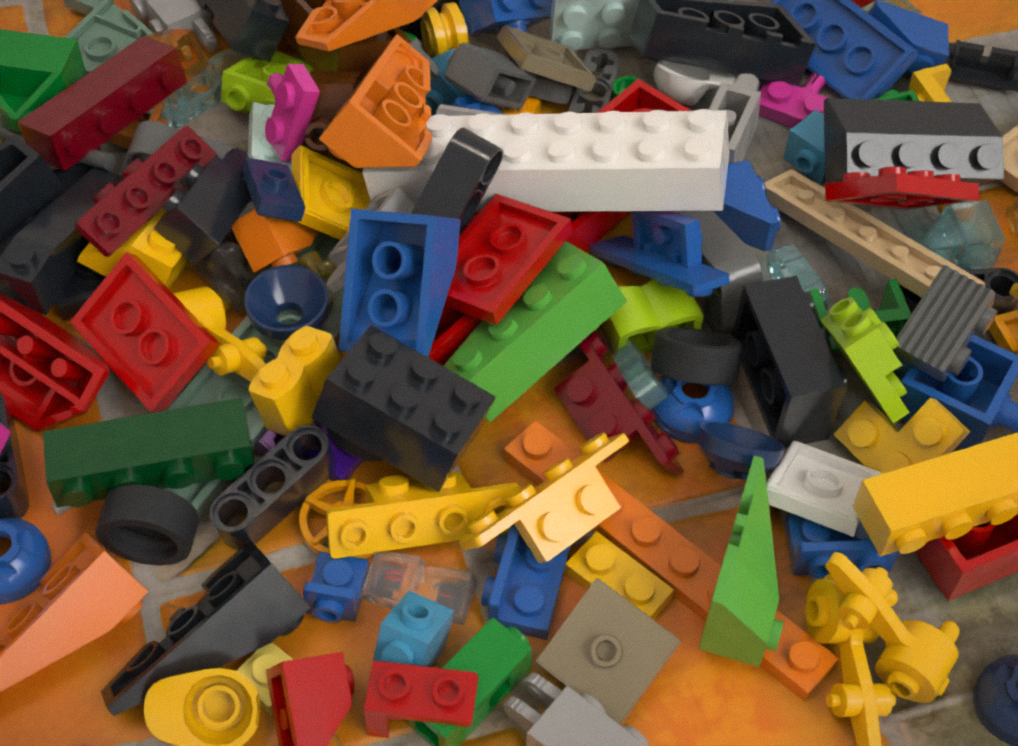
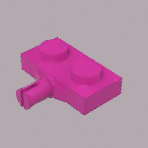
M287 64L284 76L276 73L267 79L269 81L267 86L275 97V105L271 117L266 121L265 135L281 162L291 161V154L299 145L302 146L306 135L305 130L310 123L320 94L318 87L304 64Z
M812 73L801 88L783 81L767 80L759 91L761 92L759 116L793 128L814 110L824 114L823 100L827 97L818 94L825 84L824 77L820 74L817 77V73Z

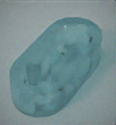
M789 244L768 252L766 264L772 280L797 275L804 293H809V290L819 289L826 311L828 310L829 296L826 287L794 245Z
M629 341L612 355L627 385L647 409L652 410L669 396L660 377L652 370L651 362L632 341Z

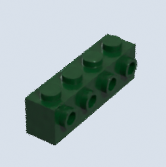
M243 398L43 432L46 483L57 508L64 506L82 507L92 501L106 499L108 492L120 486L145 485L161 489H182L198 482L215 479L232 480L243 475L254 465Z

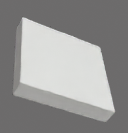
M792 441L780 460L779 465L766 482L769 505L854 537L861 521L853 508V503L862 480L882 473L806 444Z

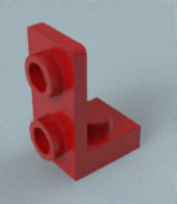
M373 660L364 705L367 735L389 738L391 721L401 719L464 727L471 726L478 688L477 673Z

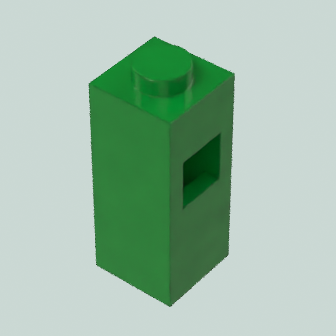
M492 617L442 668L477 673L478 688L472 725L464 727L408 720V726L431 746H460L530 673L532 649L527 638L515 627L508 626L506 628Z

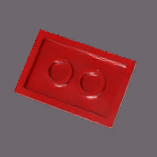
M884 167L878 169V176L870 177V173L852 172L843 174V181L826 183L825 201L910 210L979 201V184L962 182L961 175L959 174L934 176V171L929 170L906 173L905 167Z
M495 194L459 236L457 265L445 306L497 326L573 233L571 219Z
M129 252L123 255L70 321L151 413L165 411L220 345L216 338L137 255Z

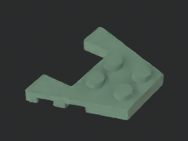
M64 0L66 7L87 15L64 37L78 40L86 74L142 36L157 41L156 34L127 9L122 11L114 4L113 0Z

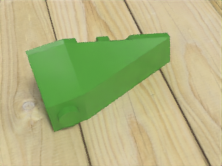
M754 455L711 601L699 649L760 667L765 650L776 651L784 621L774 619L779 602L765 466L764 458Z

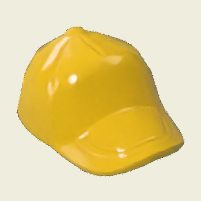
M213 668L170 676L152 684L144 699L146 727L152 736L167 744L177 746H242L253 736L258 728L260 715L259 693L247 677L234 670Z

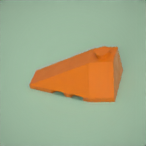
M325 0L322 7L313 9L295 38L299 45L332 51L414 22L421 18L424 12L438 0Z
M396 34L332 119L319 140L327 145L329 151L334 156L347 161L354 168L416 167L432 143V132L426 129V122L431 117V107L426 105V95L431 90L430 61Z
M87 532L40 579L39 582L44 586V589L38 598L26 605H18L8 617L10 621L4 630L7 635L0 642V692L111 631L119 622L126 623L142 607V598L149 591Z

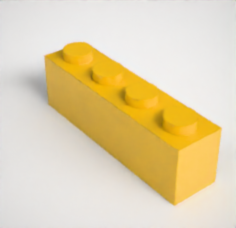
M1018 432L862 480L853 503V508L880 557L899 551L901 554L912 553L923 547L928 541L943 536L949 540L963 536L975 526L990 522L992 525H999L1016 516L1018 513Z

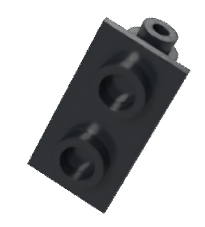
M956 40L955 43L949 42V57L944 62L952 70L949 80L1018 92V50L1013 51L992 47L988 57L983 56L984 45L962 42L961 40Z

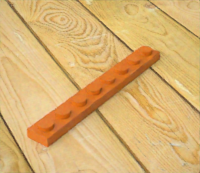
M536 420L511 441L503 451V459L537 486L547 480L544 471L567 457L573 462L581 456ZM597 469L621 508L594 527L592 531L599 532L673 588V596L706 622L722 566ZM776 610L774 619L784 621L776 651L766 649L760 666L805 702L833 671L839 658L780 611Z

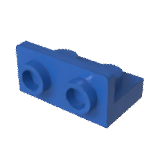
M787 514L784 522L793 575H809L813 578H824L830 574L825 565L834 552L844 554L861 572L865 568L876 569L877 567L884 568L887 572H890L899 551L880 557L862 523L859 525L854 537L795 514Z
M514 524L510 526L508 535L500 533L493 562L500 563L496 577L487 576L481 599V606L489 607L488 621L494 617L506 628L513 626L523 635L547 640L570 546L548 562L539 564Z

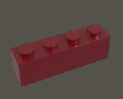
M145 36L140 37L18 121L17 123L26 144L36 151L47 164L66 171L87 156L90 151L101 146L188 83L177 49Z

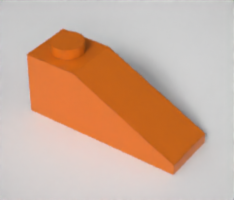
M256 209L236 220L231 228L254 273L270 267L274 268L298 263L296 254L311 246L319 232L296 221L260 216L257 214Z

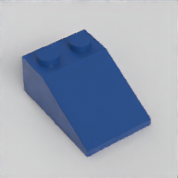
M351 209L339 351L349 352L368 327L373 325L429 357L457 265L460 219Z

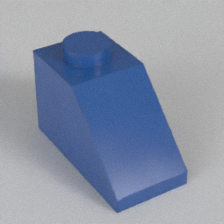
M876 0L868 14L918 51L919 58L903 73L904 75L912 77L913 72L943 65L949 57L947 23L880 0Z

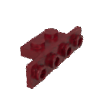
M184 126L147 160L142 162L137 158L120 176L123 179L121 183L117 186L112 182L107 184L92 200L96 205L76 222L75 229L105 257H110L160 211V205L176 188L180 191L184 188L179 180L194 163L198 162L203 167L217 153L189 126Z
M594 330L579 344L589 361L557 385L554 391L587 441L605 432L608 438L625 433L629 442L604 459V462L607 463L639 437H642L658 462L672 474L678 476L684 471L675 458L681 453L679 448L665 431H662L660 434L656 431L651 423L656 419V415L643 398L638 396L634 399L627 389L633 384L631 379L617 362L612 365L604 356L609 351V348Z

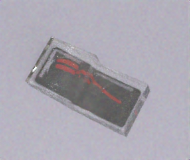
M376 552L360 595L366 601L393 609L410 590L454 610L452 623L464 625L478 581L473 571L426 566L421 556Z

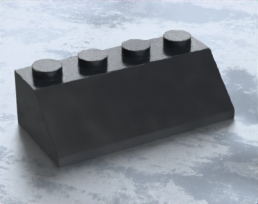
M826 98L823 100L825 184L843 181V174L867 172L870 173V177L878 176V169L884 167H905L906 173L929 170L934 171V176L959 174L961 175L962 182L978 183L979 186L1004 179L1003 136L980 103Z

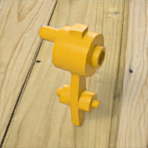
M206 286L173 293L220 343L219 347L207 360L209 368L213 369L220 376L235 372L251 382L257 372L266 365L264 360L267 354V347L256 337L240 340L225 330V311L230 307V299L223 294L217 295L214 290Z
M834 552L825 567L846 597L838 609L839 616L844 620L842 622L843 626L849 630H854L855 628L863 630L867 629L870 625L885 641L886 647L875 664V671L880 680L898 697L914 702L930 703L936 696H942L950 682L947 677L959 656L958 649L954 644L960 633L958 625L952 621H945L937 629L930 624L918 620H904L901 622L886 601V597L893 587L892 581L888 577V572L881 567L876 569L865 568L861 572L844 554Z
M828 574L824 577L825 579H818L811 585L805 605L806 622L812 637L821 644H836L840 651L844 683L833 685L830 694L826 696V704L828 707H831L835 716L850 717L857 746H882L878 717H886L890 714L892 707L896 704V697L886 684L872 682L863 644L873 643L879 635L870 625L867 629L863 630L857 628L849 630L843 626L842 622L844 620L839 616L838 609L846 597L833 577ZM891 589L886 597V601L891 607L898 601V595L894 589Z

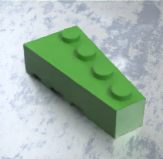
M565 241L496 326L482 320L444 364V367L496 396L485 418L488 422H492L627 301L602 261Z

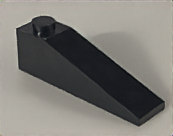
M93 167L1 241L0 294L41 314L47 315L80 265L77 262L79 255L90 243L75 229L76 222L96 205L92 200L107 184L112 182L117 186L123 181L120 177L121 175Z
M250 540L203 582L201 586L207 593L195 606L187 609L180 607L170 617L169 621L171 623L165 633L167 636L160 643L151 641L144 645L104 687L101 694L106 708L115 716L143 703L149 688L161 679L204 669L218 668L272 643L278 636L283 637L292 633L303 621V614L311 607Z

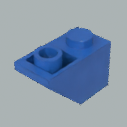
M749 160L730 163L727 170L723 211L713 212L745 244L762 251L772 250L776 232L781 227L779 212L775 206L770 205L766 197L764 181L761 176H756Z

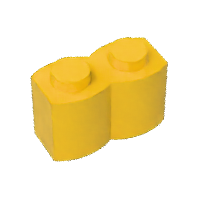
M309 326L300 328L284 342L279 351L278 358L267 363L254 376L248 391L266 429L287 436L296 428L311 425L314 421L311 417L324 383L342 360L332 334Z

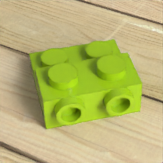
M275 51L270 62L247 56L223 71L221 102L226 103L235 111L250 114L253 102L275 105V97L267 86V82H269L267 79L271 75L279 73L284 76L287 64H304L309 74L314 69L304 60Z
M852 297L838 301L830 308L829 314L820 320L867 391L892 423H895L910 413L900 399L907 391L893 372L902 366L893 352V349L900 344L885 322L880 321L871 307L862 311Z

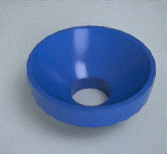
M661 376L650 396V408L656 415V419L653 420L656 426L661 431H665L671 438L685 443H697L698 430L701 423L722 422L730 424L734 405L733 395L727 384H702L707 389L708 394L703 398L693 399L686 396L681 389L688 382Z
M11 517L0 518V537L12 540L9 551L0 556V604L18 601L34 592L41 585L40 579L51 566V550L47 539L41 531L29 521Z

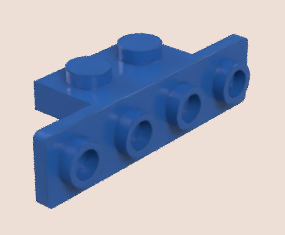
M631 211L633 238L621 235L589 245L590 254L606 260L607 264L620 265L630 269L631 273L635 275L651 277L658 280L660 285L674 286L684 290L688 296H707L713 293L714 288L730 283L729 273L702 264L701 244L703 238L700 230V220L674 211Z

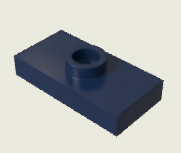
M246 157L242 173L257 214L296 222L301 221L306 207L289 166Z

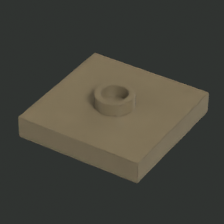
M502 25L497 39L520 69L591 92L597 79L571 47L507 25Z
M596 578L535 662L579 695L586 693L594 697L604 707L606 715L622 726L682 643V640L601 579Z

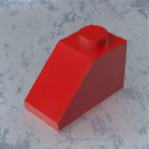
M343 652L283 661L267 669L266 676L278 745L327 746L353 705L351 696L354 693L355 687L354 677L351 668L345 665Z

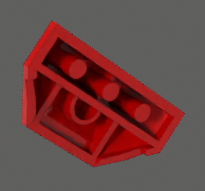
M0 294V391L10 413L38 432L45 431L86 414L110 373L106 362L93 348L39 312Z

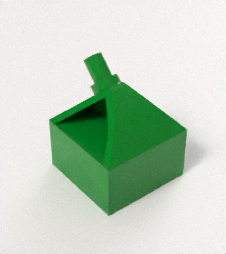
M0 29V124L3 127L21 132L18 121L87 75L77 39Z

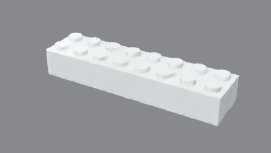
M727 110L608 111L605 113L564 112L561 114L520 113L514 115L481 113L463 116L438 114L431 116L426 122V129L432 132V143L416 167L363 168L362 171L370 202L374 197L400 187L416 205L450 139L457 130L464 127L497 145L504 151L502 162L475 212H481L495 194L549 212L723 211L729 162Z

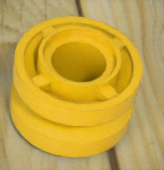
M455 2L443 4L441 13H438L434 7H430L421 17L420 29L422 40L431 58L453 48L456 50L460 44L469 42L465 19Z

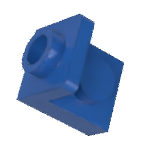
M319 552L312 581L306 582L303 589L304 600L311 607L306 611L307 614H313L319 620L331 623L341 620L356 622L369 573L368 559L356 557L334 559L330 553Z

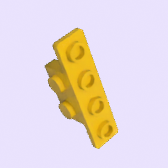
M605 432L591 438L580 446L583 455L573 462L567 457L544 471L547 480L536 488L530 483L508 496L506 500L510 506L496 515L494 510H491L472 521L468 525L471 533L460 540L459 544L464 551L479 548L514 524L539 564L548 562L621 508L595 466L627 444L629 439L625 433L608 438Z
M455 471L451 473L440 492L415 478L408 479L398 475L384 477L379 480V483L365 485L366 504L330 508L326 511L329 553L332 558L337 559L462 540L471 533L468 525L472 521L491 510H494L496 515L510 506L506 498L521 487L518 483L514 482L471 488L460 472ZM510 527L501 533H509Z

